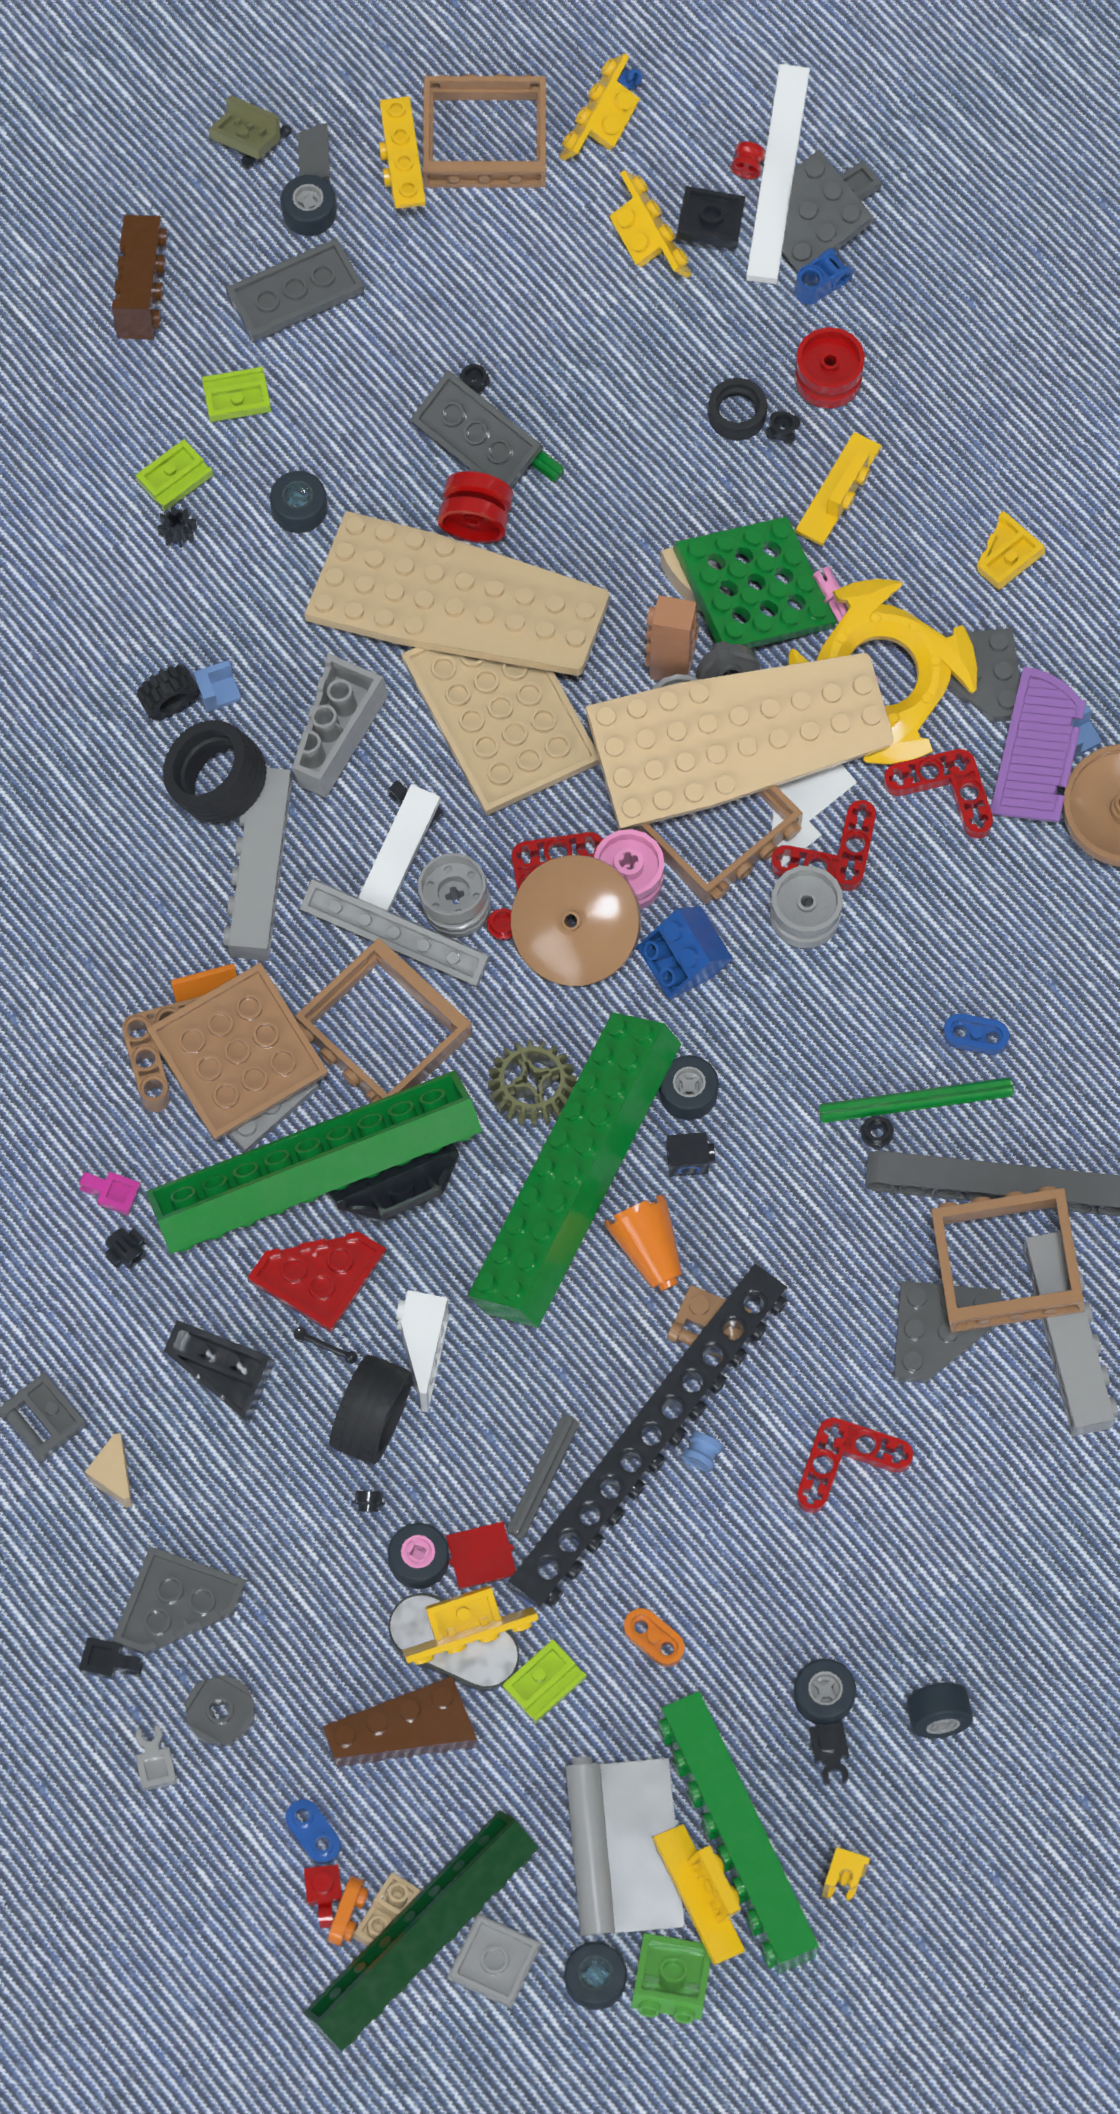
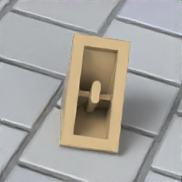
M121 1433L113 1434L86 1469L85 1475L91 1484L125 1508L133 1507L124 1442Z

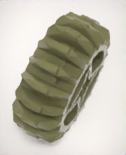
M529 1039L527 1040V1047L522 1048L521 1044L516 1041L514 1043L515 1051L512 1052L510 1049L505 1048L503 1050L504 1058L496 1057L494 1059V1065L497 1068L489 1070V1077L492 1080L488 1081V1089L493 1091L490 1094V1099L492 1102H499L497 1104V1111L499 1113L507 1111V1120L511 1121L518 1116V1124L520 1126L525 1124L526 1119H531V1124L535 1128L540 1118L548 1125L550 1123V1114L556 1118L559 1117L561 1108L564 1107L573 1090V1086L577 1082V1077L571 1075L574 1072L573 1064H566L568 1061L566 1053L557 1056L558 1047L556 1045L546 1050V1042L544 1040L539 1043V1047H533V1040ZM532 1063H540L547 1067L537 1068ZM520 1065L521 1075L513 1079V1083L505 1085L510 1072ZM527 1073L530 1080H533L535 1084L538 1083L537 1092L530 1082L527 1083ZM559 1081L557 1091L545 1101L544 1091L552 1087V1083ZM528 1098L533 1104L523 1103L517 1099Z

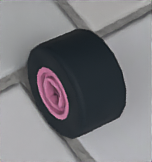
M424 1523L408 1524L399 1529L390 1540L387 1551L390 1571L395 1579L404 1586L414 1589L429 1588L438 1583L447 1572L449 1565L448 1544L442 1533L432 1525Z

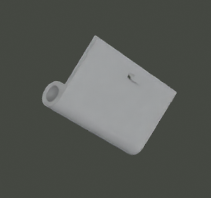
M592 1757L572 1758V1765L565 1766L580 1936L685 1927L683 1901L652 1840L654 1836L675 1828L669 1758L607 1764L593 1763Z

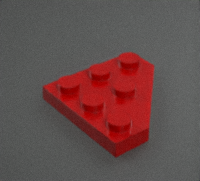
M357 1231L345 1234L344 1237L314 1240L279 1250V1248L267 1250L247 1279L249 1283L332 1333L387 1253V1250L382 1245Z

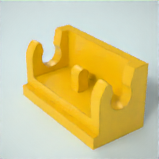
M836 1847L821 1896L831 1899L836 1891V1884L840 1882L841 1886L848 1884L849 1891L846 1893V1901H850L856 1893L860 1877L864 1878L870 1858Z

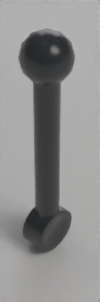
M288 124L281 126L280 139L291 134L292 128ZM249 155L244 156L241 160L243 168H252L256 158Z
M302 1327L296 1328L293 1332L296 1341H308L345 1358V1361L349 1364L355 1363L358 1359L356 1352H346L308 1335Z

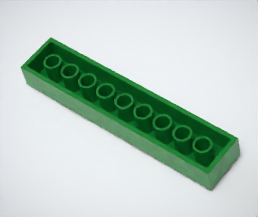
M612 1012L467 1295L485 1314L535 1328L539 1327L682 1044L664 1023Z
M454 1070L145 1192L170 1254L177 1251L183 1252L205 1240L220 1238L226 1232L238 1227L250 1226L257 1220L271 1214H281L289 1207L299 1203L314 1201L320 1195L332 1190H342L349 1186L350 1183L360 1179L375 1177L381 1171L393 1166L405 1165L413 1158L426 1153H436L444 1146L457 1141L469 1140L474 1134L482 1132L471 1097Z

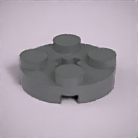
M722 641L716 643L712 647V651L708 652L701 659L696 670V677L700 680L724 676L723 673L728 670H734V674L761 670L756 653L750 648Z
M218 1676V1678L200 1681L187 1697L186 1720L192 1733L206 1744L229 1747L236 1741L241 1740L248 1733L254 1722L255 1705L250 1692L242 1682L233 1677ZM222 1703H226L228 1716L220 1717L219 1719L213 1718L215 1713L211 1710L212 1706H220Z

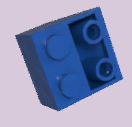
M701 906L677 908L637 946L668 999H674L712 979L733 960V957Z

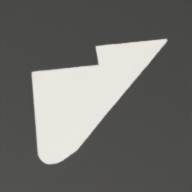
M842 764L777 786L803 812L800 832L791 840L785 838L777 845L778 847L790 845L806 848L822 835L809 821L857 783ZM775 811L773 814L772 830L784 821ZM783 856V859L780 860L782 867L790 861V857Z

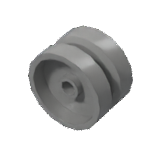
M798 866L786 871L776 881L771 896L770 923L776 935L786 944L797 948H815L827 943L836 934L841 921L843 893L837 879L826 870L815 866Z

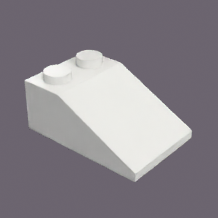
M408 1290L406 1300H400L396 1314V1320H398L397 1330H402L403 1344L409 1367L413 1374L412 1378L421 1411L428 1413L449 1321L448 1298Z

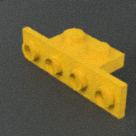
M626 53L614 59H608L601 69L603 75L600 81L588 93L590 100L578 112L575 118L577 124L574 130L570 131L562 142L564 148L559 156L561 160L564 161L577 155L588 135L607 150L615 147L640 98L617 81L630 57Z
M410 96L379 100L384 130V142H379L381 161L387 160L388 168L383 169L385 187H391L395 209L424 206L426 201Z
M626 170L622 171L620 175L633 198L612 213L610 218L635 264L643 267L663 252L673 271L686 278L690 277L692 273L687 266L689 259L682 249L677 248L673 241L676 238L674 232L660 218L662 211L658 204L649 198L646 192L649 190L648 185L640 175L635 176Z
M856 432L852 434L795 529L796 534L821 546L824 545L844 510L848 511L852 506L858 486H863L868 479L871 471L870 466L882 445Z
M489 1585L426 1606L425 1610L434 1639L403 1649L402 1652L407 1663L414 1662L415 1665L424 1664L433 1660V1655L444 1651H447V1654L457 1653L466 1649V1644L477 1640L480 1643L490 1642L499 1638V1633L510 1629L513 1632L526 1630L532 1626L531 1622L539 1620L538 1614L533 1607H529L500 1617L492 1588Z
M684 1824L654 1836L652 1840L713 1965L715 1966L744 1953L745 1948L730 1920L741 1910L739 1896L735 1888L729 1885L723 1873L724 1866L720 1857L714 1854L710 1845L697 1851Z

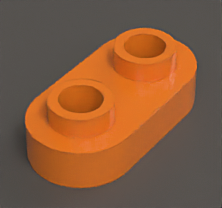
M638 1608L632 1610L626 1616L624 1621L626 1637L654 1662L663 1667H671L682 1660L685 1649L682 1637L653 1612L645 1608ZM638 1623H643L648 1629L644 1633H638L634 1627ZM664 1645H670L674 1652L671 1655H664L661 1652V1648Z
M351 1875L332 1923L328 1943L342 1947L344 1941L351 1942L357 1926V1922L352 1921L357 1908L363 1909L369 1893V1889L364 1888L365 1880Z

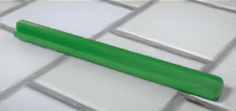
M1007 1077L822 1103L819 1105L818 1110L821 1122L827 1123L1011 1097L1014 1087L1011 1078Z

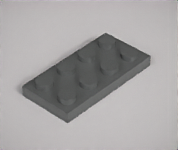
M335 238L227 286L226 293L251 339L255 342L364 293V285L338 239Z
M449 370L446 371L410 419L471 470L497 477L506 482L511 489L544 447Z

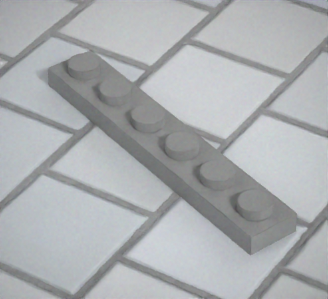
M316 879L311 880L300 907L301 910L369 940L375 941L380 938L392 950L475 986L479 985L491 956Z

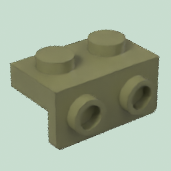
M232 95L226 99L227 112L209 128L210 139L256 159H260L280 141L278 115Z

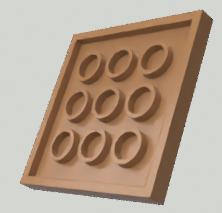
M261 963L147 1028L149 1036L214 1142L328 1076L326 1067Z

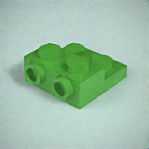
M644 1933L631 2008L638 2009L642 2016L649 2018L657 2017L659 2013L673 2015L677 2022L684 2024L692 2023L694 2019L701 2020L711 1962L703 1943Z

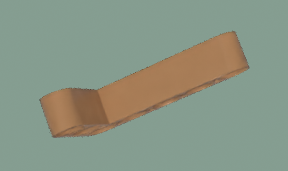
M202 996L128 1016L123 1022L122 1032L140 1099L148 1111L160 1112L164 1110L170 1103V1091L159 1050L149 1036L147 1028ZM136 1029H143L146 1031V1033L140 1038H134L130 1036V1034ZM149 1058L154 1060V1063L146 1068L138 1065L143 1059ZM153 1088L162 1090V1093L157 1097L146 1095Z

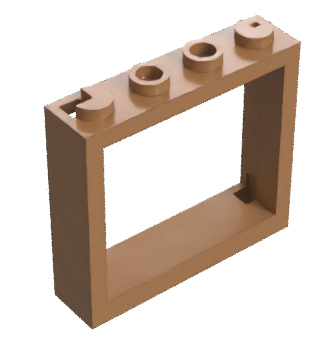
M440 74V76H424V188H546V76H531V74L524 76H507L504 74L494 76H476L474 74H466L464 76H446ZM434 100H537V161H433Z
M777 786L758 792L757 794L784 821L708 884L649 824L632 829L644 832L657 841L663 852L664 862L707 904L714 898L716 900L722 898L730 889L729 885L736 879L743 880L754 869L753 865L760 859L767 860L770 858L773 851L778 847L777 845L785 838L787 840L794 838L802 828L803 812Z
M380 938L375 940L295 1015L296 1021L309 1042H312L320 1049L319 1054L323 1060L331 1066L336 1064L343 1071L342 1076L351 1086L356 1087L358 1085L366 1092L365 1097L369 1103L421 1084L472 1035V1023ZM377 965L451 1032L437 1048L388 1094L313 1025Z
M1046 1186L1038 1189L1037 1192L1027 1194L1021 1191H1014L1005 1194L1003 1198L978 1197L971 1200V1203L958 1205L955 1202H946L940 1204L938 1208L931 1209L951 1333L1085 1312L1064 1188L1057 1189L1055 1186ZM1057 1207L1071 1290L957 1308L944 1225Z

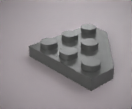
M820 150L794 168L782 253L797 273L803 266L818 258L824 251L830 248H834L837 251L875 221L873 215Z
M1013 628L967 632L973 644L977 662L976 691L973 694L969 693L952 674L947 690L966 704L968 702L982 711V715L991 722L1011 721L1020 683ZM952 633L942 635L947 638L952 636Z
M901 1281L893 1381L927 1384L947 1365L957 1360L973 1347V1344L987 1333L989 1334L997 1326L951 1333L943 1284ZM954 1286L957 1308L1001 1301V1290Z
M150 1546L112 1641L121 1644L123 1648L143 1655L150 1654L234 1615L245 1589L246 1580Z

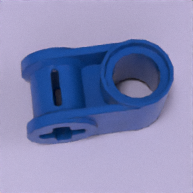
M834 248L824 251L818 258L798 271L794 292L799 302L806 305L817 303L829 293L843 287L852 278L854 270L842 263L837 257L838 253ZM806 283H810V284H813L814 286H808V285H805V284H806Z

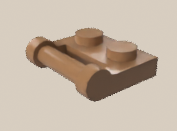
M690 1285L676 1319L670 1328L667 1340L674 1343L680 1341L691 1346L699 1335L683 1329L686 1322L704 1329L726 1299ZM745 1308L747 1312L752 1313V1310ZM729 1327L724 1331V1335L728 1339L736 1340L742 1336V1332L736 1327ZM709 1353V1354H711V1355H714V1356H716V1357H719V1358H720V1362H722V1358H721L718 1354H716V1353Z

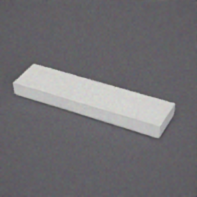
M412 784L410 785L358 898L390 911L440 804V796Z

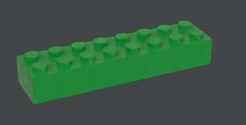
M700 1691L662 1707L661 1718L658 1720L659 1727L657 1728L659 1736L665 1747L671 1745L674 1758L672 1763L679 1778L685 1776L687 1779L688 1790H686L689 1801L694 1810L700 1808L703 1814L701 1826L708 1841L714 1839L718 1846L716 1847L718 1851L716 1854L723 1863V1873L729 1871L732 1876L731 1886L738 1893L739 1905L744 1903L747 1909V1917H745L747 1926L752 1936L759 1935L762 1941L760 1953L767 1968L771 1969L774 1967L778 1976L815 1959L819 1949L816 1938Z

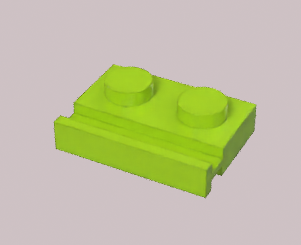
M263 366L202 377L210 422L271 412Z
M183 439L135 476L136 481L155 502L161 505L165 512L213 476V469L208 467L203 458Z
M552 1639L503 1683L502 1688L537 1724L587 1678V1675L578 1668L576 1663Z

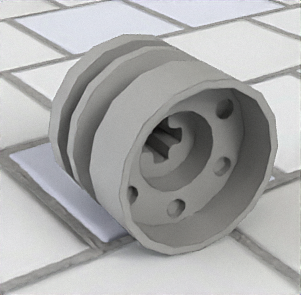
M450 853L432 859L423 868L418 879V893L429 925L438 933L451 938L466 937L477 932L486 923L491 912V898L481 866L469 856ZM459 899L460 903L453 904V900Z

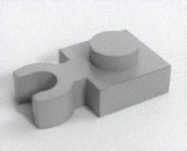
M158 1725L154 1726L156 1735L152 1741H145L141 1729L136 1730L138 1745L145 1750V1753L135 1755L143 1791L177 1784L170 1748H159L163 1741V1734Z

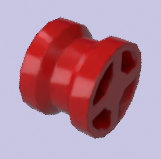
M748 141L738 143L735 149L736 158L731 163V171L744 179L758 178L761 173L760 163L763 162L766 155L764 148Z

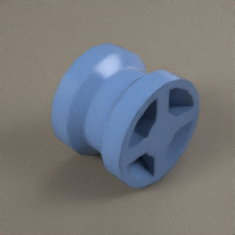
M693 1432L690 1437L691 1445L689 1449L684 1450L681 1458L694 1468L711 1472L714 1467V1457L721 1453L723 1445L706 1434Z

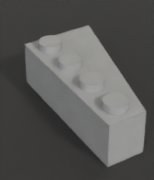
M327 653L323 676L320 677L318 682V692L314 705H311L307 728L306 731H303L292 767L298 786L325 798L388 697L382 676Z

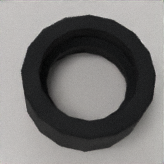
M737 377L726 379L719 383L711 392L708 402V418L711 427L725 439L740 441L755 436L765 425L768 406L765 393L759 385L749 379ZM741 396L746 397L755 404L756 412L755 416L748 421L737 423L722 417L719 406L728 397Z

